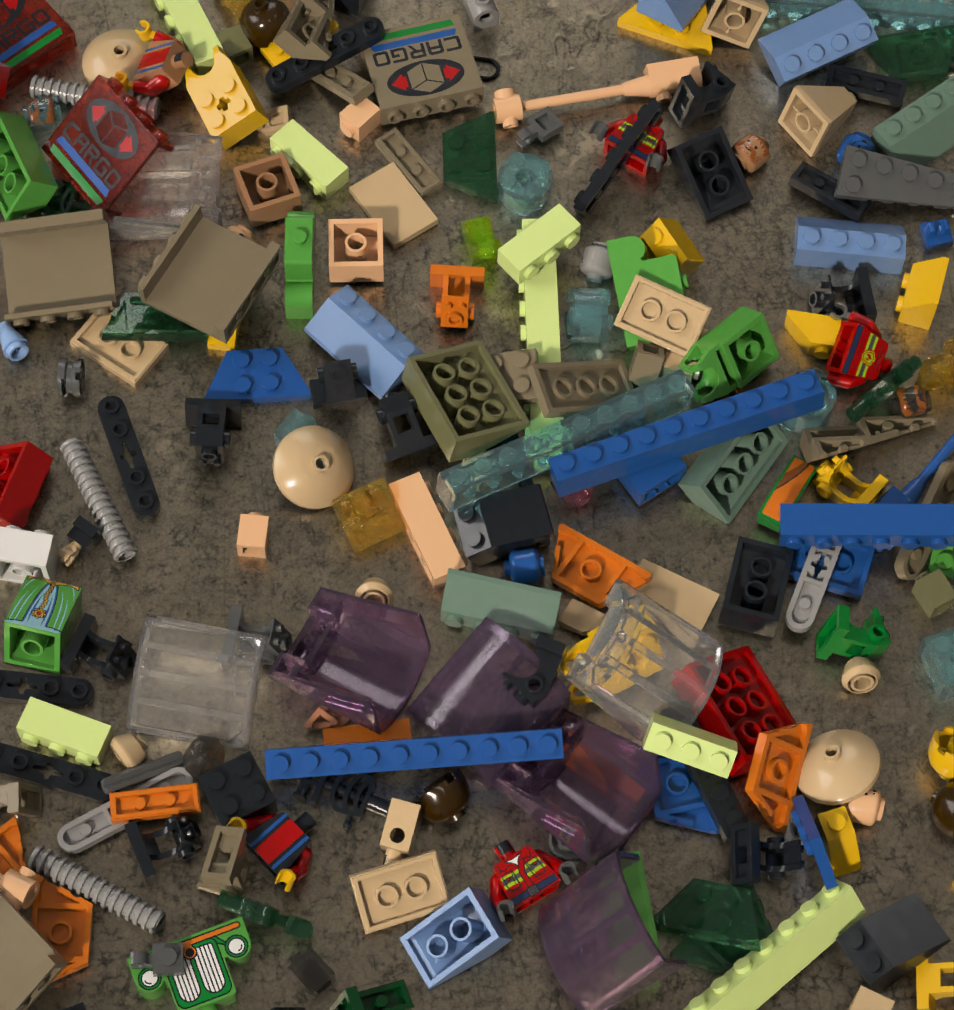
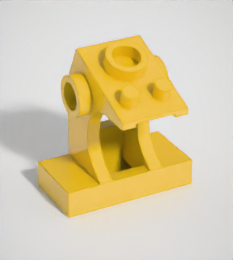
M835 455L831 459L832 461L827 459L816 469L818 474L812 480L816 485V491L822 497L829 498L835 503L875 504L885 492L889 482L881 474L872 483H864L851 474L853 468L846 462L847 455L841 457ZM841 483L854 491L850 497H847L837 489Z
M931 955L916 967L918 1010H936V1000L943 997H954V986H942V974L954 973V962L935 963V956Z

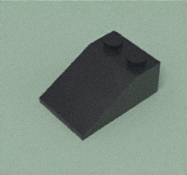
M722 126L667 150L678 177L705 221L754 199Z
M539 483L477 496L452 507L465 556L479 567L509 555L512 550L523 549L555 536Z
M739 536L717 624L773 638L780 618L794 550Z
M916 893L859 920L835 938L869 986L879 994L951 941Z

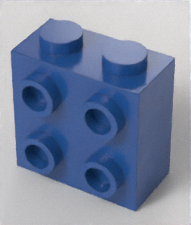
M678 457L619 477L618 479L640 507L680 482L686 473L687 466Z

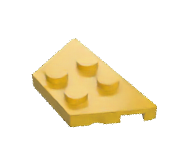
M706 3L683 32L637 12V4L618 18L617 27L709 57L712 56L713 45L711 35L701 32V27L708 15Z

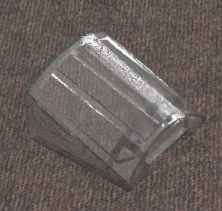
M125 124L115 125L117 127L128 130L127 125ZM134 126L138 136V148L133 157L119 159L106 152V159L112 166L109 168L105 163V168L108 171L105 173L104 178L113 168L121 176V180L113 189H110L104 183L109 189L107 197L103 195V210L108 213L111 242L169 239L170 235L173 232H177L180 228L186 212H191L196 204L201 206L204 218L222 226V209L219 208L222 137ZM114 128L107 146L115 148L127 131ZM113 172L107 181L112 186L118 177Z
M616 579L604 602L609 609L586 653L577 654L565 678L640 741H643L653 712L692 725L707 703L717 682L723 660L724 645L626 582Z
M146 614L134 667L126 730L143 736L217 747L220 742L225 749L248 752L268 637Z

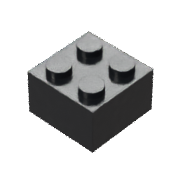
M251 751L197 776L199 788L219 826H226L233 817L246 819L278 812L276 799Z

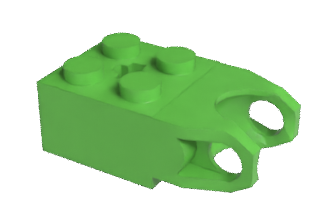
M741 306L695 342L681 360L679 367L681 371H686L689 374L703 371L702 378L696 385L692 397L694 401L704 404L728 395L737 387L742 388L779 359L780 355L763 313ZM692 362H697V363L694 364V365H689V366H688V364H690V363H692ZM711 391L710 393L701 396L702 393Z

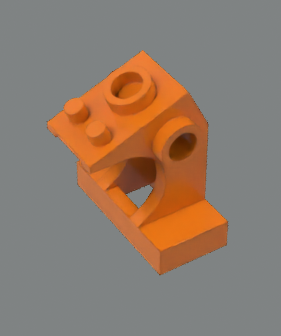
M431 264L430 287L443 288L441 301H436L435 318H441L440 327L468 328V320H474L475 303H469L470 289L484 290L485 267Z

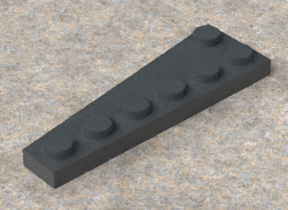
M847 145L844 149L834 197L860 201L876 200L890 204L894 202L905 203L909 206H933L938 209H954V174Z

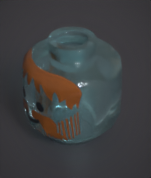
M51 97L29 99L27 106H23V116L32 132L53 131L58 126L57 121L62 120L60 104L55 105Z

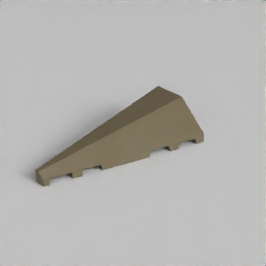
M296 0L273 42L292 58L327 61L332 55V52L329 51V42L332 40V34L329 33V23L332 21L333 0Z
M937 414L911 415L908 417L904 415L858 417L856 426L803 428L799 446L806 463L937 425L939 424V417Z

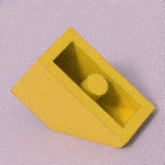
M787 309L784 328L805 353L818 359H828L830 357L841 326V320H833L828 315Z
M842 806L817 814L814 822L821 836L835 878L861 871L862 866L856 833L846 807Z

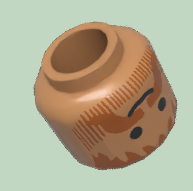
M752 133L746 134L731 147L742 172H755L770 157L768 141L764 137H758Z

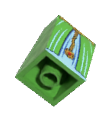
M27 575L4 620V662L60 675L62 671L60 661L73 637L82 609V588Z

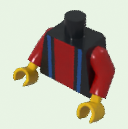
M306 811L294 822L286 813L281 812L279 814L270 813L246 819L233 817L226 825L245 828L247 837L244 846L276 879L275 884L278 882L281 885L286 883L285 892H290L293 884L308 874L313 853L311 850L312 842L306 834L317 823Z

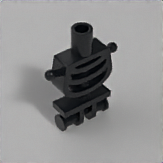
M376 772L339 775L336 781L329 779L330 776L314 777L319 779L318 783L312 781V777L298 778L297 783L299 785L292 794L294 798L306 801L309 789L314 791L310 798V806L316 808L323 791L331 792L330 804L332 813L340 819H345L343 823L345 830L351 829L352 821L361 822L366 810L387 818L391 800L374 794L377 788V780L372 775ZM353 778L347 786L343 785L345 781ZM338 795L343 798V808L336 805L335 801ZM349 800L353 801V811L348 809Z

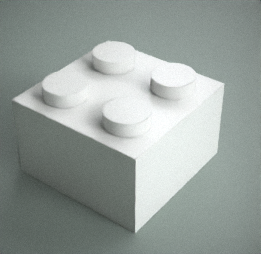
M14 525L0 526V580L23 584L28 575L55 581L60 558L57 556L59 552L54 535L44 530H34L32 532L22 530Z

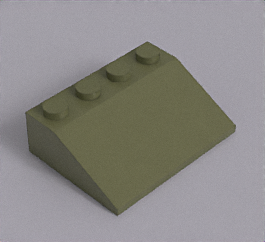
M481 340L407 358L401 379L449 463L473 457L529 427L530 421Z

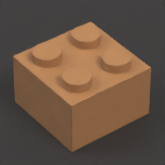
M284 152L233 167L234 184L252 228L285 218L288 211H302L301 194Z

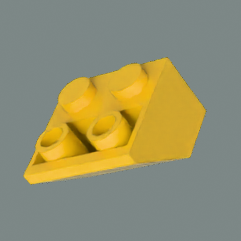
M658 218L639 237L647 247V260L674 254L680 262L682 274L686 273L687 277L705 261L677 219Z

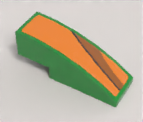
M793 455L762 505L756 522L779 533L780 503H800L817 473L816 469L818 467L809 462L806 463L805 460Z

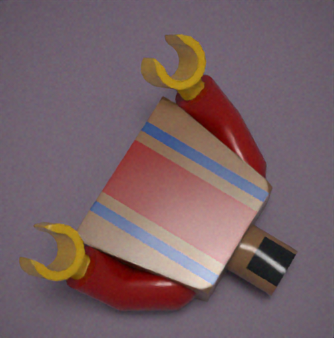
M141 20L139 23L145 30L139 31L135 29L137 35L142 41L153 39V42H149L133 80L129 81L125 72L115 73L117 81H113V84L119 93H125L132 89L134 93L153 97L178 86L186 68L193 64V57L177 38L160 30L155 32L148 21Z

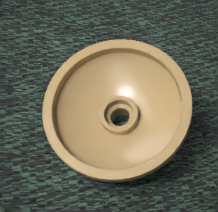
M114 29L100 34L89 43L84 51L82 69L85 79L90 86L95 85L97 89L100 86L104 90L111 88L114 92L113 81H117L115 73L125 72L128 80L132 81L149 42L153 41L151 39L149 41H142L136 31L131 29ZM129 89L127 91L128 94L132 92V89Z
M314 425L297 428L287 434L275 450L273 457L275 482L282 494L300 507L323 509L332 506L347 494L353 483L355 465L351 450L337 433L328 428ZM317 460H321L323 462L322 469L316 466Z
M849 729L832 730L815 737L808 743L798 783L800 791L810 800L824 805L845 804L861 797L872 788L881 771V756L876 744L867 735Z

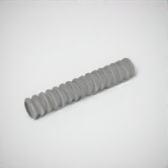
M35 75L30 83V95L33 99L39 97L40 100H44V98L51 97L56 103L63 101V104L67 105L70 102L72 106L79 104L80 107L86 105L88 96L119 102L120 108L128 116L135 114V117L139 118L142 115L144 119L151 117L154 121L159 117L161 110V100L159 97L152 99V96L149 95L146 97L143 94L136 96L134 92L130 94L128 92L119 93L116 89L113 92L111 88L104 90L103 87L99 86L97 89L95 85L88 87L87 84H82L80 86L78 82L72 84L71 81H67L64 83L62 79L56 81L55 78H51L48 80L45 76L41 79L39 75Z
M73 437L66 440L60 446V451L67 461L70 472L74 475V480L78 482L77 486L81 489V494L85 497L84 500L88 504L89 510L92 511V516L96 518L95 522L99 525V530L103 533L102 536L106 540L107 546L110 547V552L114 554V560L116 562H124L135 556L138 549L134 545L133 539L130 538V533L127 531L122 517L119 516L120 513L116 509L115 503L112 502V497L109 495L104 481L101 480L102 477L98 473L97 467L94 466L95 463L91 459L90 453L87 452L83 439L81 437Z
M44 845L37 846L28 860L29 869H36L38 874L44 873V877L47 879L52 877L53 882H60L62 887L68 886L70 891L76 890V894L79 896L84 894L85 899H92L94 904L100 903L103 909L108 907L109 912H117L118 917L125 916V920H132L135 926L140 924L141 929H149L150 934L157 933L166 918V911L164 909L158 910L156 905L150 906L147 900L142 902L141 897H133L132 892L125 893L124 888L118 889L115 883L110 885L109 880H101L100 875L93 876V872L90 870L86 872L83 866L78 868L77 863H69V859L66 857L61 859L59 853L54 855L53 850H45Z

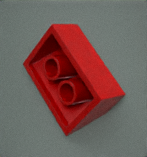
M29 441L0 446L1 527L14 525L23 529L27 525L30 510L39 498L41 485L50 473L49 467L53 457Z

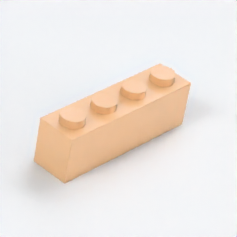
M420 472L388 484L389 497L433 589L436 590L445 586L448 569L466 571L468 561L462 550L458 551L454 544L457 542L455 533L451 526L446 527L443 521L445 519L444 511L440 503L435 504L432 498L434 492L429 480H423Z

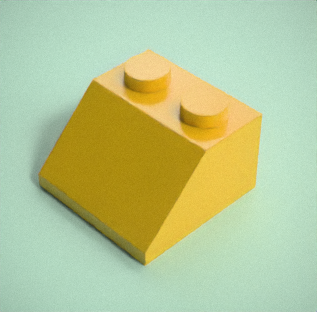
M940 257L913 263L910 273H904L901 288L905 289L904 296H898L895 311L900 312L897 322L926 330L930 329L939 303L949 258Z

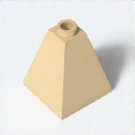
M715 0L701 27V32L749 49L769 11V6L765 0Z
M797 85L793 88L777 122L812 158L851 115L857 100L852 92H848L845 87Z

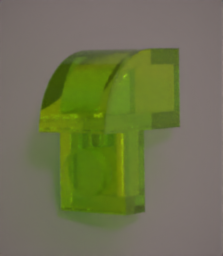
M488 215L459 221L463 241L472 264L498 258V249L502 246L500 238L494 237Z

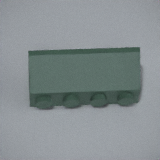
M954 75L876 126L871 136L875 152L927 166L954 148Z
M775 424L705 448L678 485L692 503L722 522L730 524L786 447L789 440Z
M449 568L441 605L440 621L445 622L451 627H471L479 633L494 632L501 634V636L507 639L515 640L522 638L535 644L539 634L554 639L562 592Z

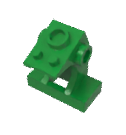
M839 604L816 633V658L827 660L832 653L850 658L861 656L869 660L880 658L892 644L890 634L883 623L884 616L880 615L877 607H874L869 617L863 621V628H859L850 623V607Z

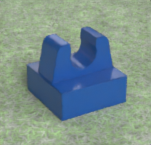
M947 219L920 224L919 230L926 251L952 247L954 241Z

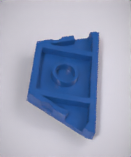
M278 347L227 351L204 398L240 399L242 404L310 400L311 391L284 349Z
M651 754L641 762L640 767L655 821L710 834H719L684 763L658 754Z

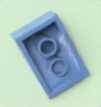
M468 887L400 937V940L427 987L432 989L490 957L512 941L513 938L504 923L500 922L499 915L485 891L479 888Z

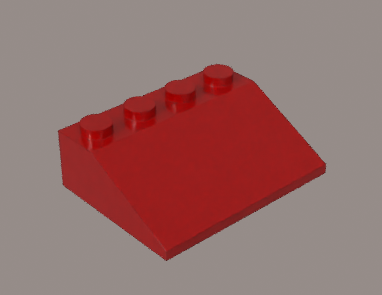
M748 645L688 663L670 681L680 700H687L702 730L737 742L738 753L728 779L749 773L759 733L797 724Z

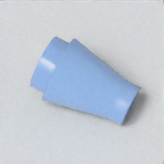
M1 322L0 344L4 356L11 361L22 360L29 353L28 341L9 322Z

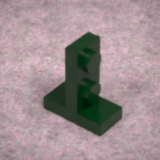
M402 979L359 992L356 986L346 988L329 1010H412L414 1004L406 983Z

